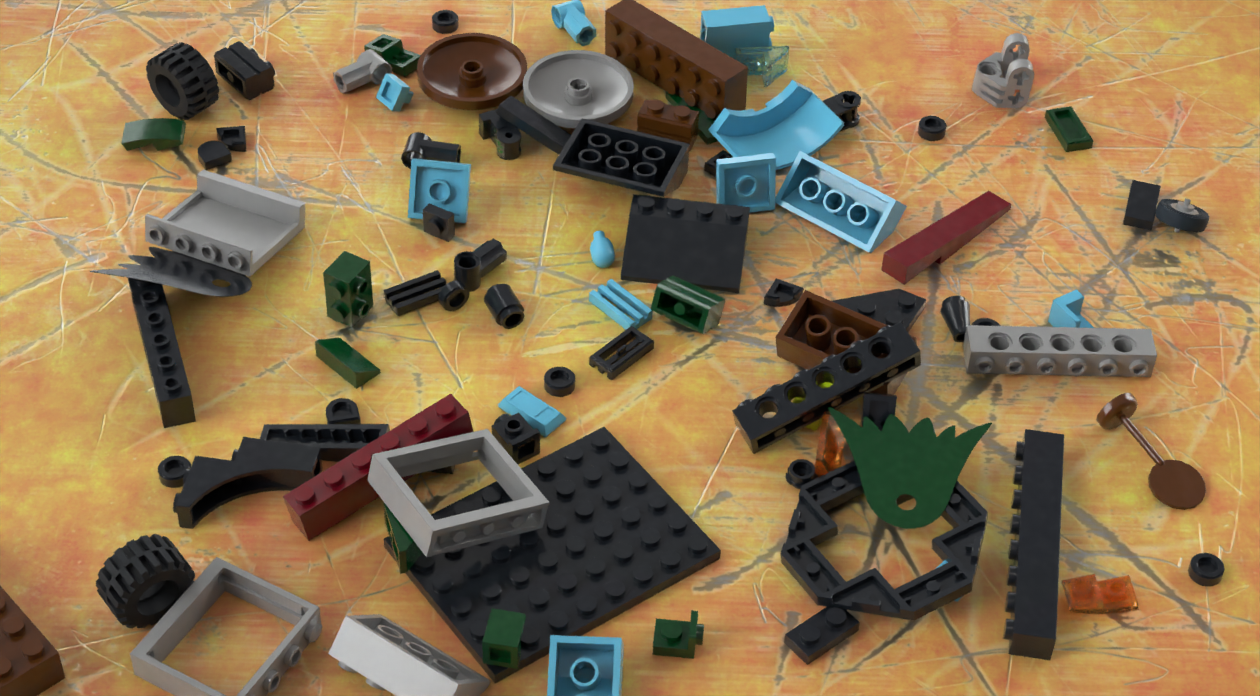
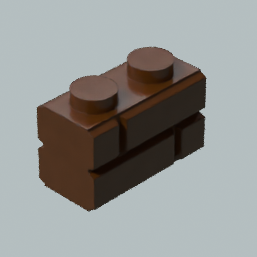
M645 99L637 116V132L690 144L689 151H691L698 136L699 111L691 110L687 106L665 104L657 99Z

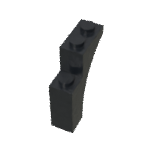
M243 437L239 450L235 449L233 451L231 460L195 456L191 468L185 470L183 489L181 493L175 495L173 502V511L178 515L179 526L193 529L205 516L216 508L243 496L267 491L294 490L322 472L320 447Z

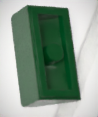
M341 338L319 339L315 341L316 356L356 389L381 373L379 368Z

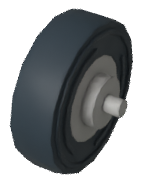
M1185 198V201L1162 199L1155 213L1160 221L1174 227V231L1178 233L1180 230L1196 233L1203 232L1209 221L1208 213L1190 204L1191 200Z

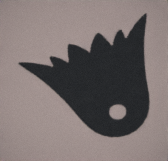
M149 247V251L154 257L128 256L140 265L118 264L127 269L90 271L138 279L203 295L220 297L241 295L248 292L252 287V282L244 274L175 251L156 247ZM225 280L231 285L219 287L214 285L212 281Z

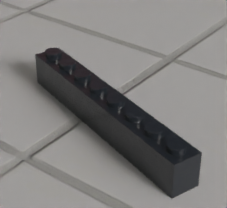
M1025 429L1023 441L1016 442L1014 460L1020 461V465H1015L1013 484L1018 485V490H1013L1011 509H1017V514H1012L1010 534H1015V540H1010L1008 559L1014 560V566L1009 565L1007 585L1012 586V592H1007L1005 612L1011 613V619L1006 618L1003 639L1009 640L1008 654L1051 660L1056 642L1064 434Z

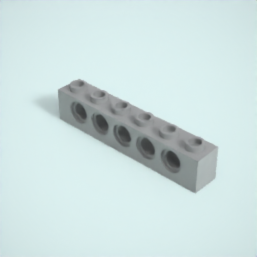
M967 325L963 343L966 372L976 374L1151 377L1157 358L1151 329Z

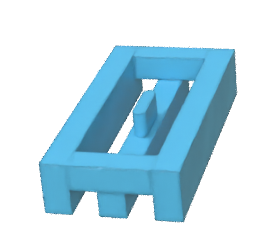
M613 279L607 281V286L600 285L598 292L595 290L589 292V302L625 330L630 326L637 329L652 319L653 311ZM604 297L613 302L616 305V307L613 304H611L608 300H606ZM624 313H627L629 316H631L634 319V321Z

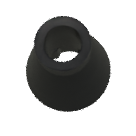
M951 296L942 302L940 313L951 331L954 341L964 342L966 327L970 325V304L962 296Z

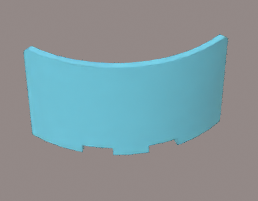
M792 80L781 93L765 103L766 108L755 112L753 109L737 111L724 108L708 131L733 157L773 153L776 157V170L792 166L800 151L809 156L819 151L843 128L844 122L810 88Z

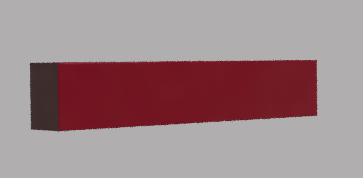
M990 191L985 192L884 252L881 270L905 285L933 262L941 264L1011 210L1012 204Z

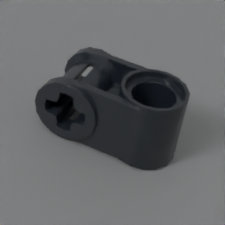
M844 91L823 100L844 122V126L840 131L858 125L860 116L857 113V109L861 104L859 94L853 91Z

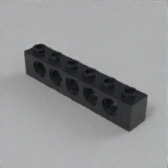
M128 278L132 303L163 427L168 428L196 422L192 395L162 284Z
M901 321L893 326L887 325L881 328L876 335L866 340L854 342L846 351L838 355L826 357L819 365L812 369L801 370L791 380L781 385L771 386L761 396L753 400L747 399L741 402L736 409L732 410L735 425L753 454L830 414L828 407L838 410L864 396V392L870 393L921 365L920 350ZM879 353L888 354L885 358L875 357ZM850 368L860 369V371L857 373L847 372V370ZM825 382L833 384L828 388L819 387L820 384ZM796 397L804 398L800 403L791 402ZM767 412L777 413L772 418L763 417V415Z

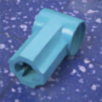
M571 0L552 6L551 14L554 24L558 29L565 28L576 43L585 46L590 44L596 37V28L585 16V10L580 0Z

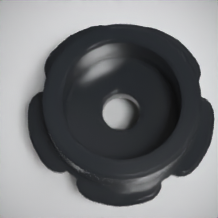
M805 459L793 461L790 467H788V473L785 475L786 481L797 489H801L803 484L818 478V475L815 473L814 464Z

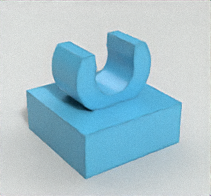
M386 73L376 98L391 111L400 112L404 103H410L414 93L409 91L410 87L396 75Z

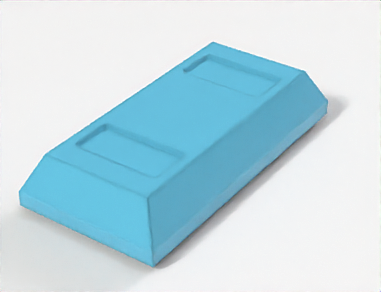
M520 386L498 404L499 408L511 416L520 413L533 429L537 428L540 435L545 438L566 421V417L562 413Z

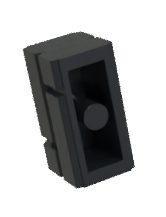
M238 41L229 45L228 49L225 47L215 52L216 73L246 99L251 100L258 97L260 93L264 94L274 88L275 70L269 61L264 62L259 58L255 49H249L242 42Z

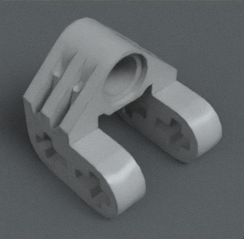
M1020 33L1009 35L1004 41L1001 53L995 52L977 65L972 91L996 108L1018 109L1023 107L1028 101L1034 80V70L1032 63L1028 60L1030 48L1025 35ZM1016 45H1020L1018 46L1017 51L1014 52L1013 49L1016 47ZM1015 90H1019L1016 96H1013L1015 94Z

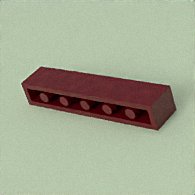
M449 394L290 491L283 498L292 521L310 541L380 497L367 481L373 454L474 432L469 412L452 394ZM416 474L409 475V476H404V477H401V478H402L404 481H406V480H408L409 478H411L412 476H414V475H416Z

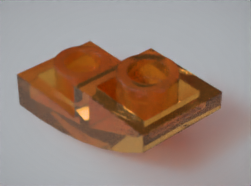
M1091 574L1061 581L1070 612L1112 614L1139 610L1138 600L1130 575L1097 581L1096 575Z

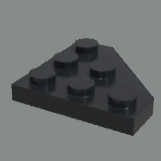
M894 289L833 300L832 302L885 325L893 326L901 321L907 332H909L924 310L926 299L901 289Z

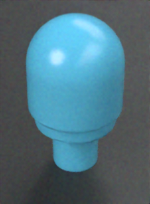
M596 231L593 233L594 240L590 246L591 258L597 267L607 268L615 260L613 244L608 238H605L603 231Z

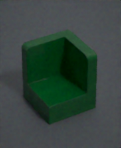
M491 608L482 641L484 664L518 669L521 658V637L526 621L524 613Z

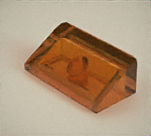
M825 412L822 417L815 462V473L818 477L841 467L845 437L829 412Z

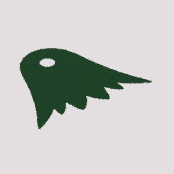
M828 407L850 448L860 475L865 497L871 509L886 523L905 529L925 527L941 516L949 503L958 476L969 455L992 424L986 423L977 426L955 437V425H952L936 437L930 418L922 419L908 432L905 425L895 415L890 414L885 421L882 431H880L874 422L867 417H863L862 428L843 413ZM908 494L915 498L916 506L912 510H903L898 507L896 500L900 495Z

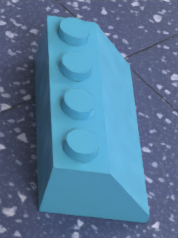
M802 151L796 157L775 198L776 204L869 253L873 252L894 232L907 207L901 202Z

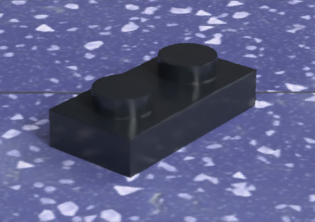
M826 607L786 633L784 643L808 665L859 630L860 622L847 610L838 607Z

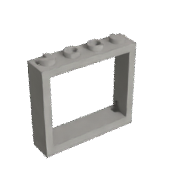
M488 429L372 455L367 481L426 557L543 528L549 501ZM479 459L513 501L435 520L401 477Z
M216 557L131 651L130 657L134 675L175 696H226L162 663L226 591L295 625L237 695L266 696L278 687L281 677L289 667H294L298 663L303 650L308 644L315 642L322 631L320 609L318 606Z

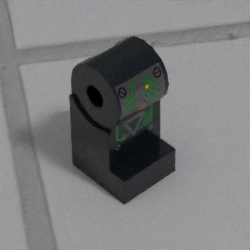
M497 109L479 114V134L482 139H492L497 147V155L501 159L514 160L521 155V132L518 127L495 113Z

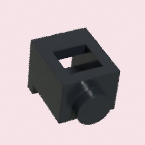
M520 413L512 416L503 414L491 426L492 435L517 464L540 454V432L537 428L533 429Z

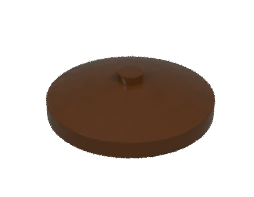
M463 33L440 39L424 50L417 64L418 83L422 91L439 104L461 110L489 109L499 106L510 96L515 98L523 89V79L527 72L526 58L517 46L501 37L483 33Z

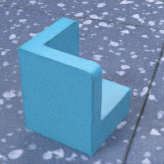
M1077 289L1053 300L1048 322L1053 327L1094 328L1080 314L1084 296Z

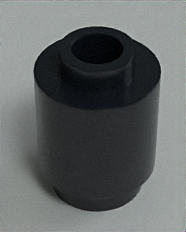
M496 284L488 289L484 296V303L497 324L505 329L518 326L524 319V308L511 287L507 284Z

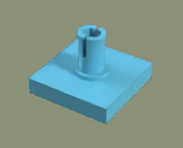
M773 153L716 160V204L750 207V213L775 210L776 157Z
M413 158L411 160L408 218L423 219V209L430 203L454 213V222L466 223L471 164Z

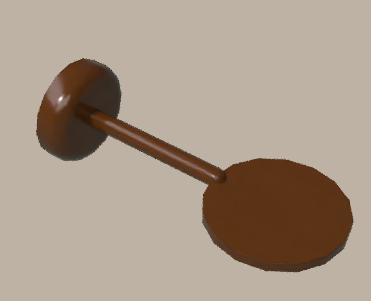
M1124 393L1108 402L1098 413L1096 421L1103 429H1113L1123 424L1153 459L1156 465L1152 467L1148 476L1149 488L1153 495L1160 502L1174 509L1186 510L1195 508L1200 504L1206 493L1205 481L1201 474L1191 465L1182 461L1170 459L1164 461L1129 420L1137 409L1138 402L1131 393Z

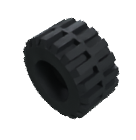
M183 42L176 43L147 62L146 75L151 90L160 104L178 119L189 120L218 100L219 87L214 72L207 60L191 45Z
M153 534L150 537L145 535L141 536L138 540L134 541L133 539L127 542L124 547L118 548L114 552L115 554L104 562L105 566L98 573L99 579L96 580V587L101 598L122 625H126L127 628L137 626L139 629L158 623L193 584L195 573L169 538L161 537L157 534Z

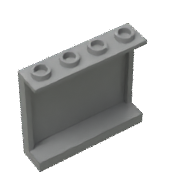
M202 170L197 174V191L162 219L149 214L145 215L146 242L249 277L305 228V202L206 170Z

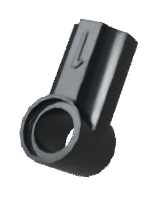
M415 132L408 137L401 160L409 169H411V160L413 158L460 163L461 145L432 141L428 135Z
M493 238L490 241H486L473 252L466 251L457 254L454 258V281H461L469 292L478 289L481 284V278L507 260V251L503 248L501 242Z

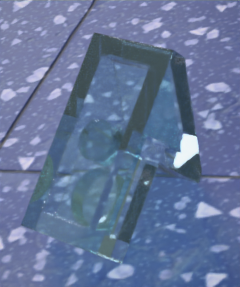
M789 46L735 48L734 59L748 67V75H762L764 87H768L787 71Z

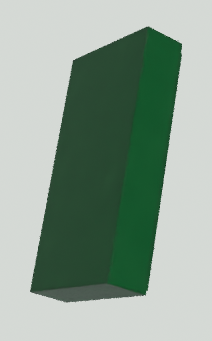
M1072 106L1046 110L1045 119L1066 152L1092 148L1093 139Z

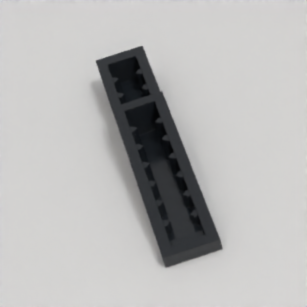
M264 424L260 439L320 447L321 460L339 462L390 431L389 424ZM455 465L426 472L453 474Z

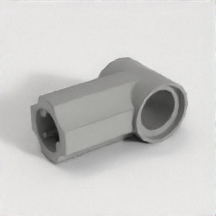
M369 49L361 53L357 62L334 72L333 77L338 90L344 94L371 81L375 84H381L385 74L392 73V67L374 50Z

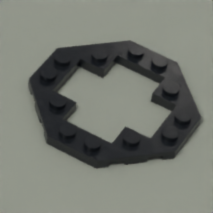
M855 461L801 486L799 501L796 509H794L788 528V537L781 550V563L818 606L838 607L844 610L916 620L972 592L986 530L988 512L958 481H956L946 509L941 514L954 529L932 539V549L943 561L946 560L948 563L896 589L887 582L876 568L846 582L815 547L838 535V525L830 518L826 511L864 493ZM903 494L897 498L896 503L900 505L914 497Z

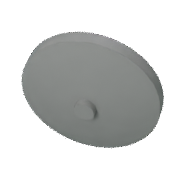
M568 50L550 54L535 62L528 69L523 79V98L526 105L555 125L566 128H576L582 118L608 124L622 116L628 110L633 100L634 83L627 68L612 57L593 51Z

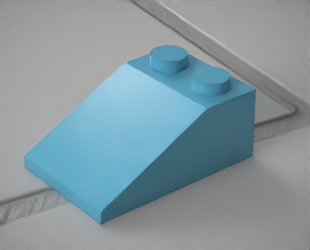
M550 635L547 696H621L624 656L622 638Z

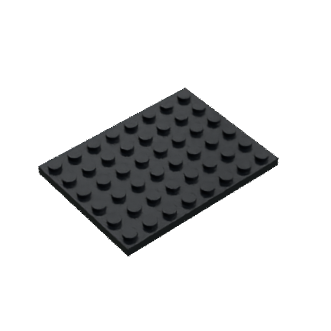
M602 427L521 468L549 501L543 528L431 557H426L422 553L406 575L493 682L497 683L549 654L550 635L582 636L719 560L721 550L605 427ZM496 481L431 514V516L438 520L513 500ZM388 536L384 538V547L396 561ZM491 608L519 612L526 615L521 637V658L518 669L483 663L482 641Z

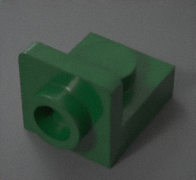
M691 610L690 622L656 618L652 655L694 659L695 645L703 644L704 624H697L698 611Z

